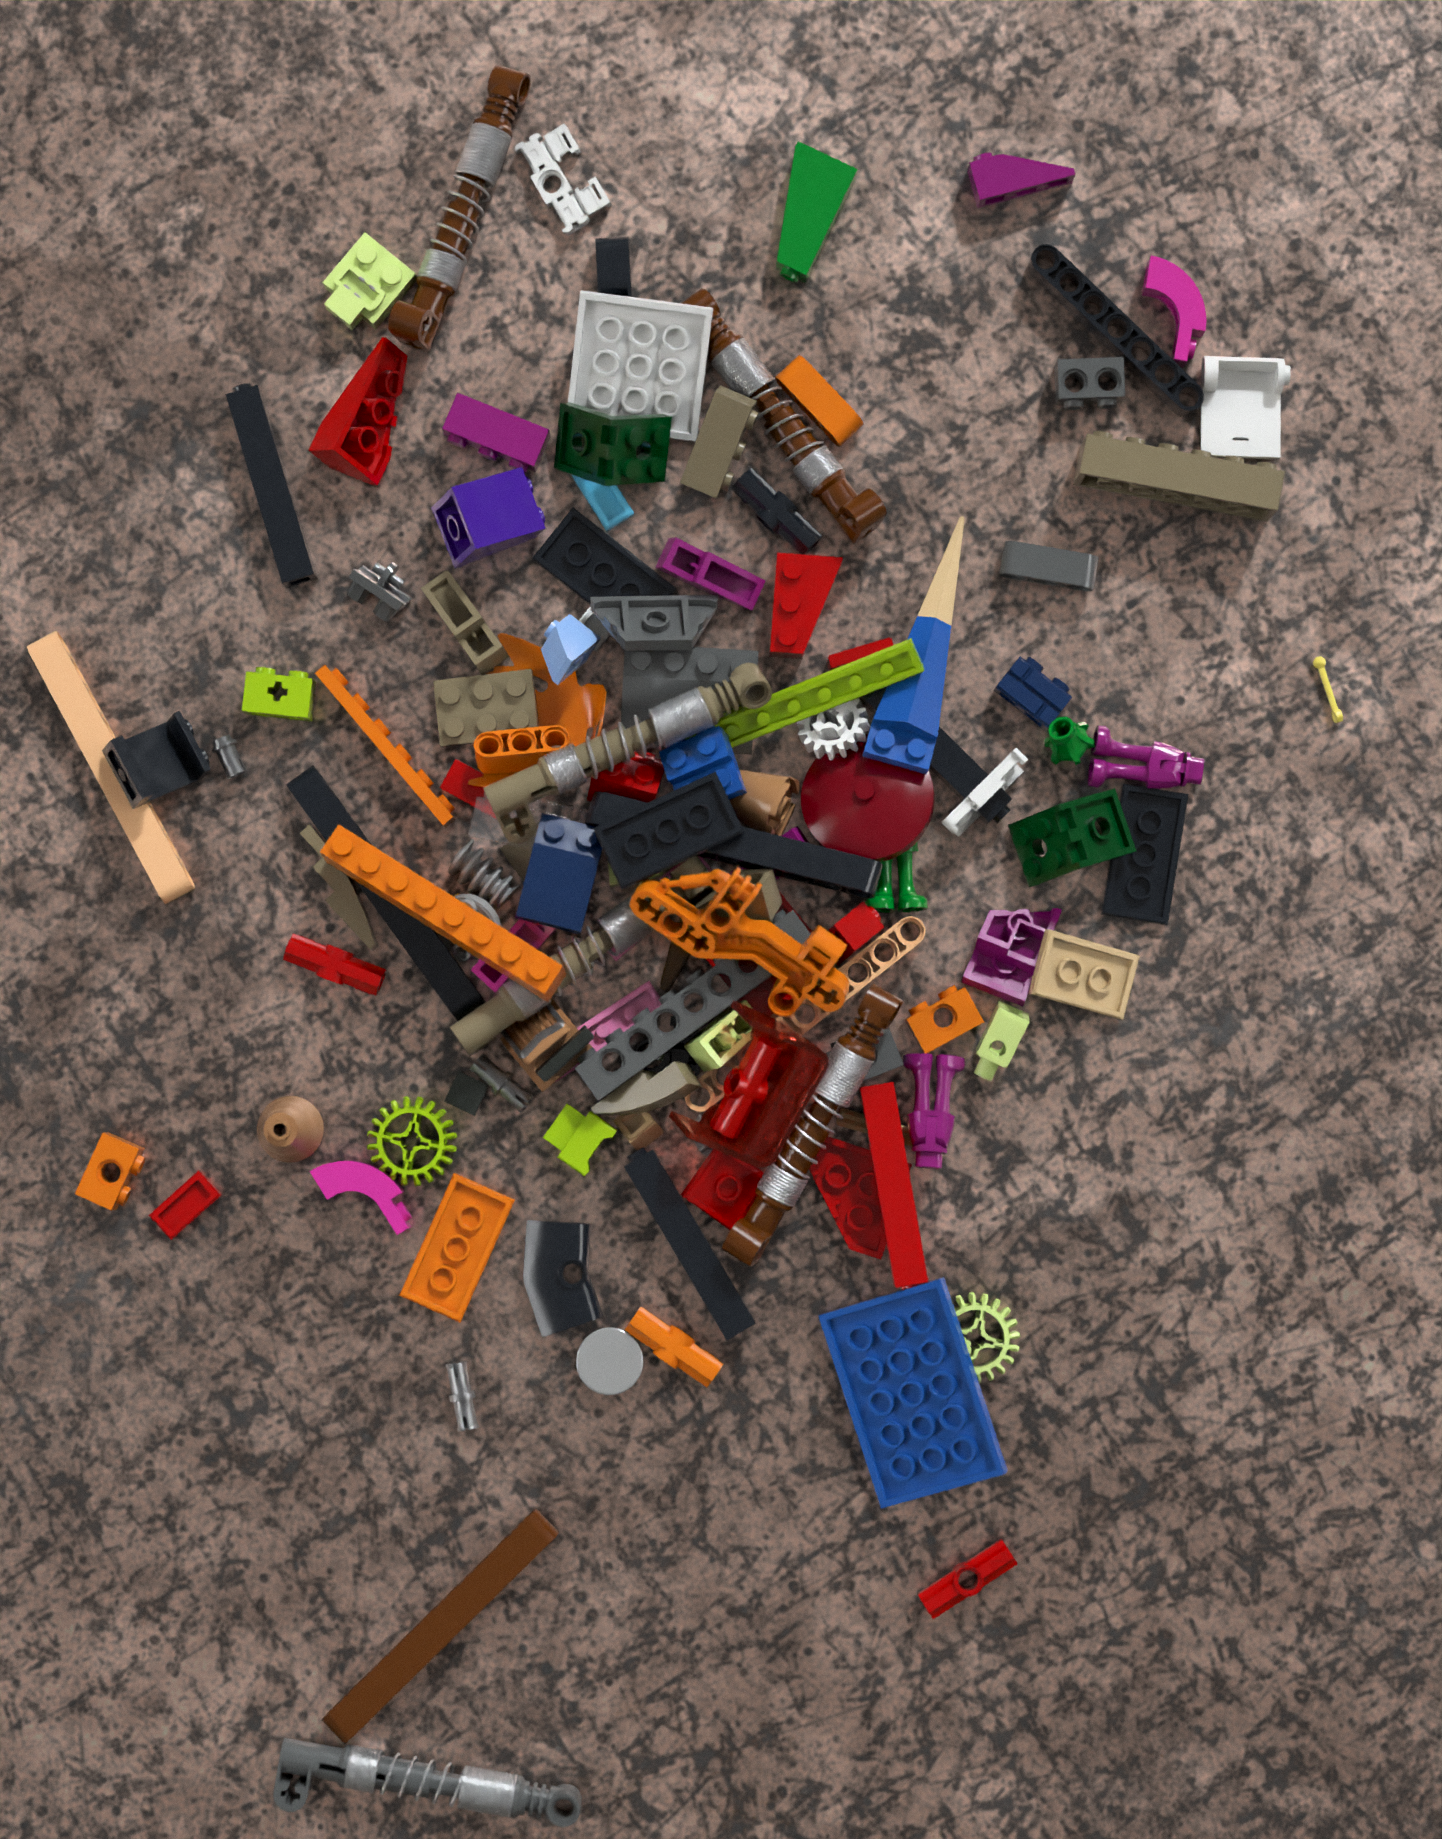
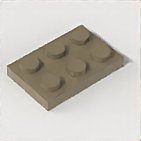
M532 669L433 681L439 741L442 748L474 744L476 737L487 731L539 727Z

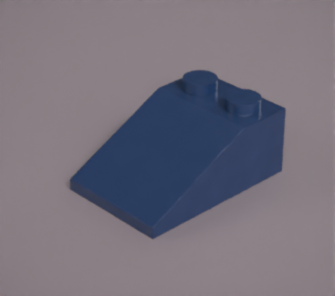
M542 813L515 916L516 919L581 935L603 851L593 830L596 826Z

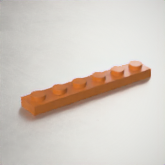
M326 665L316 671L315 674L441 824L446 828L456 819L451 814L455 810L453 805L443 794L438 798L429 788L434 783L422 769L415 772L408 762L413 758L400 743L396 747L393 746L387 738L391 732L379 718L374 722L366 713L370 707L358 693L352 697L344 686L349 682L337 668L330 671Z

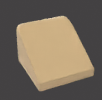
M649 1112L620 1115L613 1120L636 1151L647 1147L664 1132Z

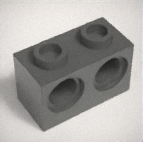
M1124 357L1057 359L1054 366L1056 405H1064L1066 410L1083 409L1084 404H1097L1099 409L1116 408L1117 403L1123 402L1125 398ZM1102 377L1110 378L1114 382L1115 388L1111 391L1102 390L1098 385V379ZM1069 378L1077 379L1081 383L1082 389L1078 392L1069 391L1065 386V380Z

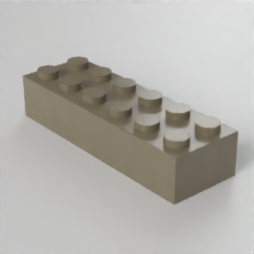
M1093 431V435L1087 434L1080 446L1073 485L1266 522L1278 511L1285 471L1277 470V465L1272 463L1258 462L1257 466L1245 464L1244 459L1240 457L1224 456V459L1211 457V453L1198 449L1187 453L1178 451V446L1167 443H1160L1158 447L1145 445V440L1136 437H1126L1125 441L1112 438L1113 434L1104 431Z

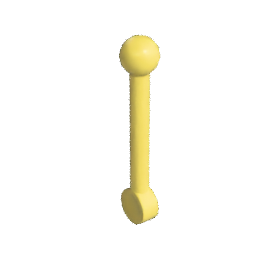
M1318 656L1313 660V666L1319 671L1332 710V720L1334 723L1342 722L1343 714L1338 709L1325 670L1326 660Z

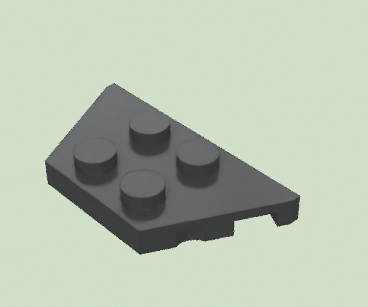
M718 595L590 597V610L624 651L692 650L718 609Z

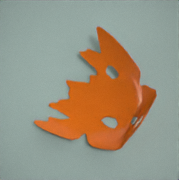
M499 633L497 637L513 661L514 666H495L493 671L486 674L532 669L533 676L539 677L548 683V688L545 691L539 692L535 690L539 726L560 725L566 728L570 734L571 743L577 746L586 742V733L591 727H593L591 739L595 738L597 725L600 720L597 736H600L606 700L604 686L591 683L580 686L576 671L559 685L555 684L551 679L541 647L524 639ZM522 748V749H519L518 751H526V750H528V749H527V748ZM489 751V752H486L485 754H493V753H495V752ZM517 772L483 773V777L471 779L468 781V784L486 787Z

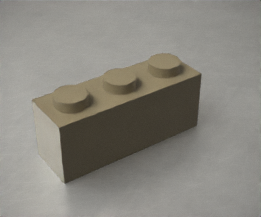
M721 385L713 395L681 478V484L714 498H717L722 490H729L735 473L730 471L734 460L740 461L747 444L742 441L746 429L752 431L759 412L754 411L757 403L756 400Z

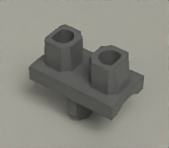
M394 562L390 563L387 568L376 563L372 571L362 565L358 570L353 569L349 576L353 581L347 596L360 604L365 603L371 593L378 597L380 600L373 613L383 621L390 620L399 610L407 607L412 599L399 590L404 580L395 575L399 565Z

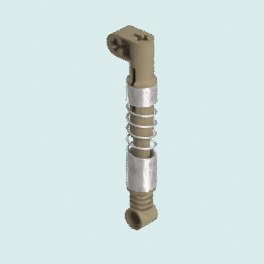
M754 663L741 664L731 673L729 677L730 682L724 679L721 681V686L718 683L714 684L715 689H712L711 686L707 688L699 686L691 689V691H685V694H679V696L673 697V699L670 698V700L664 701L657 706L655 705L651 709L648 708L650 719L641 722L639 717L634 715L635 725L625 729L623 724L618 722V727L607 732L605 729H602V735L593 739L586 736V742L575 746L570 743L568 746L562 747V749H556V752L553 751V753L550 752V754L540 757L537 764L484 787L485 794L506 839L512 843H522L529 840L535 834L536 822L528 804L550 794L558 796L566 793V791L569 792L572 788H578L581 784L587 783V778L590 776L597 779L598 773L607 769L613 772L614 766L621 762L629 765L630 758L635 757L634 751L645 758V746L652 744L657 750H661L662 744L667 748L670 744L673 745V743L682 741L686 737L695 735V733L698 734L701 730H707L710 726L713 727V725L718 724L719 719L724 717L723 712L728 715L731 714V708L734 711L739 710L738 705L748 709H757L766 705L771 699L772 688L759 666ZM512 811H516L517 814L514 818H511L509 814Z
M695 856L670 873L671 878L669 880H680V876L707 873L709 871L700 858ZM679 886L669 889L683 899L686 898L690 901L711 886L682 889ZM631 895L619 903V905L613 907L608 913L602 914V917L597 918L600 929L596 932L589 926H586L589 934L586 939L580 942L575 936H572V942L564 948L561 946L557 947L558 952L550 958L563 965L567 975L555 991V995L561 996V989H564L569 984L576 986V979L582 975L590 976V970L593 968L591 963L593 961L599 966H604L603 954L606 952L619 956V953L622 954V951L625 952V950L639 942L644 936L655 931L654 928L632 912L630 908ZM648 896L645 898V900L648 901V902H649L650 899H651V898L648 897ZM661 905L659 909L660 912H662L664 909L663 905ZM509 980V982H506V984L499 988V993L453 1024L450 1030L470 1057L495 1040L497 1035L516 1021L523 1022L529 1019L534 1013H537L543 1007L545 1008V1005L551 1004V1000L546 1002L515 981Z

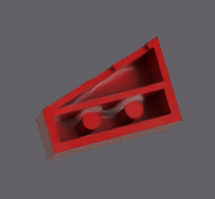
M777 552L769 657L803 659L844 557Z

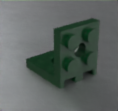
M571 402L560 403L554 468L603 486L665 482L672 416L666 414L610 416ZM582 437L584 438L585 442L584 448L582 446ZM642 443V451L636 456L637 446Z
M1115 788L1058 804L1008 825L1029 888L1076 870L1136 852ZM1095 821L1101 827V835L1097 832L1095 828ZM1042 840H1043V841L1045 842V844H1046V848H1047V852H1046V853H1045V851H1044L1043 848H1042Z

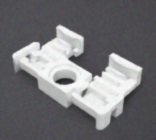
M562 124L544 135L545 140L543 142H540L543 140L541 135L535 133L529 137L530 141L527 143L522 141L517 144L515 151L518 155L523 153L534 172L530 176L546 205L549 208L553 206L565 226L562 232L565 235H571L590 222L589 217L586 215L587 213L590 216L605 206L609 208L612 204L596 177L589 180V186L581 191L579 188L574 189V193L556 161H562V155L567 152H571V154L576 152L578 155L581 153V150L567 126ZM565 133V135H566L565 138L567 139V141H568L569 145L571 146V148L568 147V145H567L566 141L564 140L562 134ZM550 176H557L561 180V187L555 193H548L543 187L545 180ZM593 185H595L594 188L596 189L597 193L599 194V196H600V198H601L600 200H599L598 196L596 195L595 191H594L593 188H592Z
M1015 748L941 823L952 834L959 837L979 817L976 811L1000 787L1005 791L1024 772L1017 763L1019 762L1022 765L1028 759Z

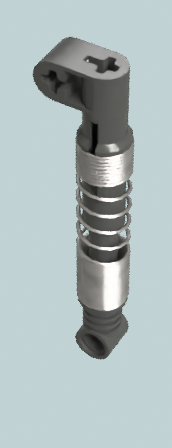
M284 1738L273 1792L274 1801L281 1810L295 1812L304 1806L312 1788L313 1778L337 1782L339 1787L351 1788L355 1791L361 1790L362 1792L374 1793L375 1789H378L381 1795L385 1791L395 1792L398 1798H401L402 1794L415 1796L416 1802L420 1797L428 1798L429 1794L432 1793L433 1805L436 1804L439 1795L449 1796V1806L451 1808L454 1806L456 1798H458V1809H468V1811L484 1812L485 1814L491 1813V1815H501L502 1817L505 1816V1818H516L519 1815L524 1816L525 1811L528 1812L529 1817H532L533 1813H537L536 1818H541L542 1814L545 1815V1820H550L554 1825L560 1827H568L578 1820L582 1806L580 1791L570 1784L551 1785L550 1789H546L547 1784H542V1788H540L537 1782L530 1786V1781H526L522 1775L508 1774L507 1772L504 1773V1771L501 1773V1771H491V1769H481V1767H468V1765L464 1767L461 1775L454 1774L451 1762L446 1765L443 1772L436 1770L434 1759L430 1760L429 1763L419 1762L417 1756H414L412 1760L403 1759L400 1753L391 1757L384 1755L383 1750H375L368 1747L362 1748L361 1746L358 1747V1745L352 1746L348 1744L341 1748L291 1738ZM291 1774L300 1775L295 1785L296 1795L290 1794L291 1791L288 1788L293 1779ZM566 1799L572 1803L573 1808L568 1811L560 1810L556 1806V1802Z

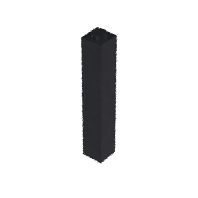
M251 383L235 386L232 389L233 392L226 394V398L281 582L286 588L316 580L318 577L262 391L258 385L252 386Z
M887 686L861 696L859 699L875 714ZM939 727L938 738L929 769L963 801L988 774ZM1000 787L976 813L986 825L992 819L998 823L1011 810L1007 804L1012 798Z
M643 1147L629 1155L627 1158L630 1163L624 1166L726 1340L728 1341L756 1324L755 1319L654 1149L647 1152Z

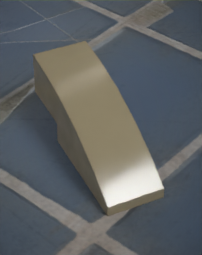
M448 569L421 588L482 675L509 657L502 644Z
M674 1061L658 1074L647 1070L639 1071L591 1107L595 1114L608 1116L648 1112L687 1096L701 1087V1084L689 1064Z

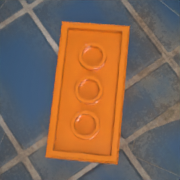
M453 1173L399 1296L461 1323L515 1199L457 1173Z

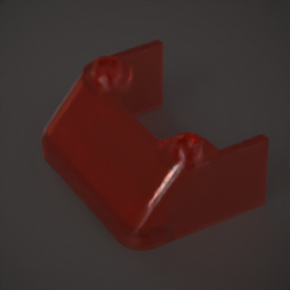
M733 1001L731 1007L752 1027L750 1033L751 1041L754 1036H761L777 1044L782 1049L767 1079L768 1091L764 1101L757 1107L753 1106L738 1137L733 1139L722 1135L709 1125L720 1104L709 1107L699 1122L674 1111H671L669 1118L687 1138L755 1167L763 1168L771 1165L778 1157L824 1076L829 1061L827 1055L817 1045L778 1020L737 1001Z

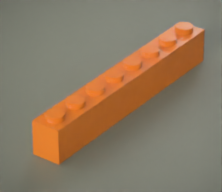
M341 825L336 827L321 849L320 853L328 864L546 1002H549L567 975L563 965Z

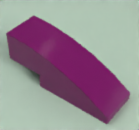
M677 537L668 538L655 567L709 594L718 595L719 598L750 611L753 610L765 584V580L710 552H704Z

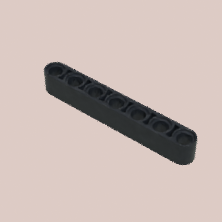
M1049 244L1036 247L1028 265L1029 273L1115 357H1124V365L1170 410L1179 417H1190L1195 414L1204 400V393L1200 385L1056 247ZM1041 256L1048 257L1052 261L1053 266L1049 269H1042L1037 265L1036 259ZM1070 279L1074 281L1077 289L1067 292L1061 288L1060 281ZM1086 302H1095L1100 307V313L1091 315L1085 311L1083 305ZM1113 324L1119 325L1123 329L1124 335L1119 338L1113 337L1108 333L1107 327ZM1135 347L1143 348L1147 352L1148 358L1142 361L1135 359L1132 356L1131 349ZM1158 370L1167 371L1171 376V382L1166 384L1159 382L1156 379L1155 372ZM1179 394H1191L1195 399V405L1190 407L1183 405L1179 400Z

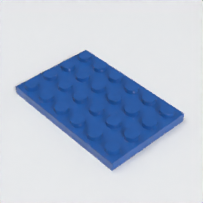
M944 1277L829 1311L818 1316L881 1509L1004 1475L1008 1472Z

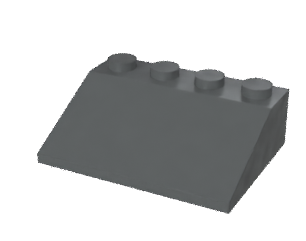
M693 647L692 650L625 651L621 723L625 729L635 725L634 715H637L641 722L650 719L648 708L651 709L655 705L666 702L670 698L673 699V697L679 696V694H685V691H691V689L699 686L705 688L711 686L712 689H715V683L721 686V681L724 679L730 682L729 677L739 665L744 663L758 665L759 651ZM753 740L733 747L734 754L752 755ZM652 744L645 746V748H655Z

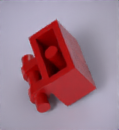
M634 752L635 757L630 758L629 765L621 762L614 766L613 772L606 769L598 773L597 779L591 777L587 801L591 802L593 793L596 791L607 792L647 803L657 799L662 777L665 773L661 759L655 758L656 754L646 752L645 758Z

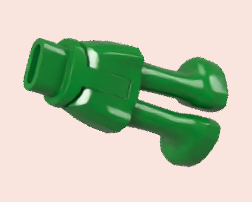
M917 842L909 850L896 857L899 881L898 912L900 913L919 912L928 909L927 898L917 894L913 883L912 861L913 854L918 852ZM893 859L880 862L883 864L875 898H868L865 902L867 906L873 907L878 913H893L895 911L892 894Z

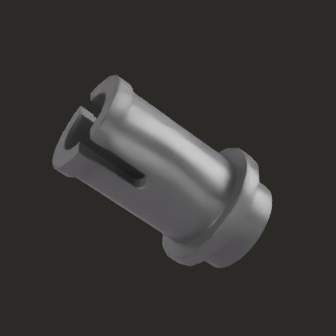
M230 734L212 742L214 747L212 753H217L227 779L234 778L247 771L234 745L237 741L236 739L232 740Z

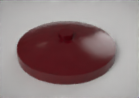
M860 741L856 742L858 751L855 752L850 748L846 750V758H843L840 753H836L834 759L829 760L827 753H824L820 759L816 758L811 764L804 778L801 790L802 814L809 832L816 842L822 847L870 858L878 862L891 860L914 846L925 833L934 811L935 793L929 770L926 775L863 757L866 742Z

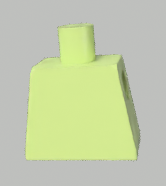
M998 999L976 1047V1055L981 1057L974 1070L976 1075L992 1081L999 1066L1008 1067L1030 1022L1029 1013ZM994 1041L1004 1043L1000 1050L993 1049L991 1045Z

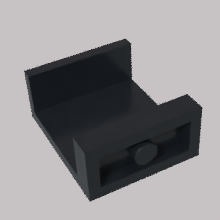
M180 711L175 712L167 722L130 738L124 739L122 735L114 738L102 750L133 809L197 782L211 770L207 753L202 748H199L193 737L194 731L190 722L183 718Z

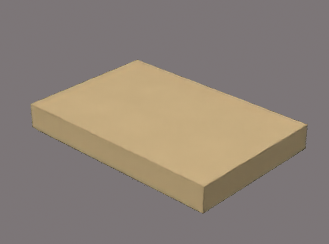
M1045 929L1028 994L1123 1020L1140 956Z

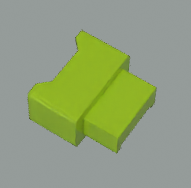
M567 1103L543 1138L561 1150L557 1158L585 1177L590 1171L589 1159L601 1142L605 1138L614 1137L618 1129L594 1112L590 1111L585 1116Z

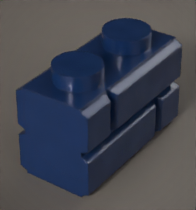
M1020 656L993 691L1046 731L1051 722L1057 718L1071 700L1072 696L1068 694L1070 688L1060 679L1054 677L1051 681L1042 674L1043 666L1033 658L1028 657L1025 660Z

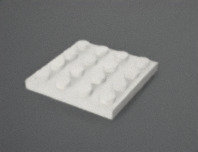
M581 290L568 402L610 416L666 414L672 416L670 438L696 441L713 308Z

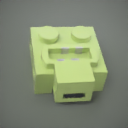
M364 232L323 281L325 288L332 293L324 305L331 314L351 330L357 326L362 318L377 330L390 314L394 304L398 300L401 301L416 283L417 276L409 267Z

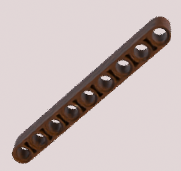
M535 1508L321 1720L346 1744L559 1534V1531Z

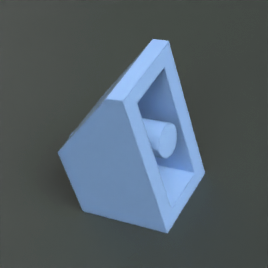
M571 614L560 622L554 620L544 633L547 640L541 648V652L552 681L559 685L587 662L601 637Z

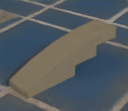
M309 824L300 834L322 857L320 851L326 842L315 828ZM322 857L312 867L334 890L325 901L367 947L374 951L378 947V943L369 915L353 881L349 876L328 864Z

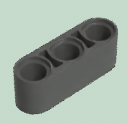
M1005 541L999 575L1009 579L1072 590L1094 591L1099 557L1047 546Z

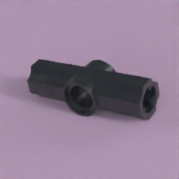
M752 468L746 471L732 486L735 494L755 512L757 519L774 535L778 534L798 554H808L822 539L819 531L798 513L799 510L795 504L781 491L778 490L776 492Z

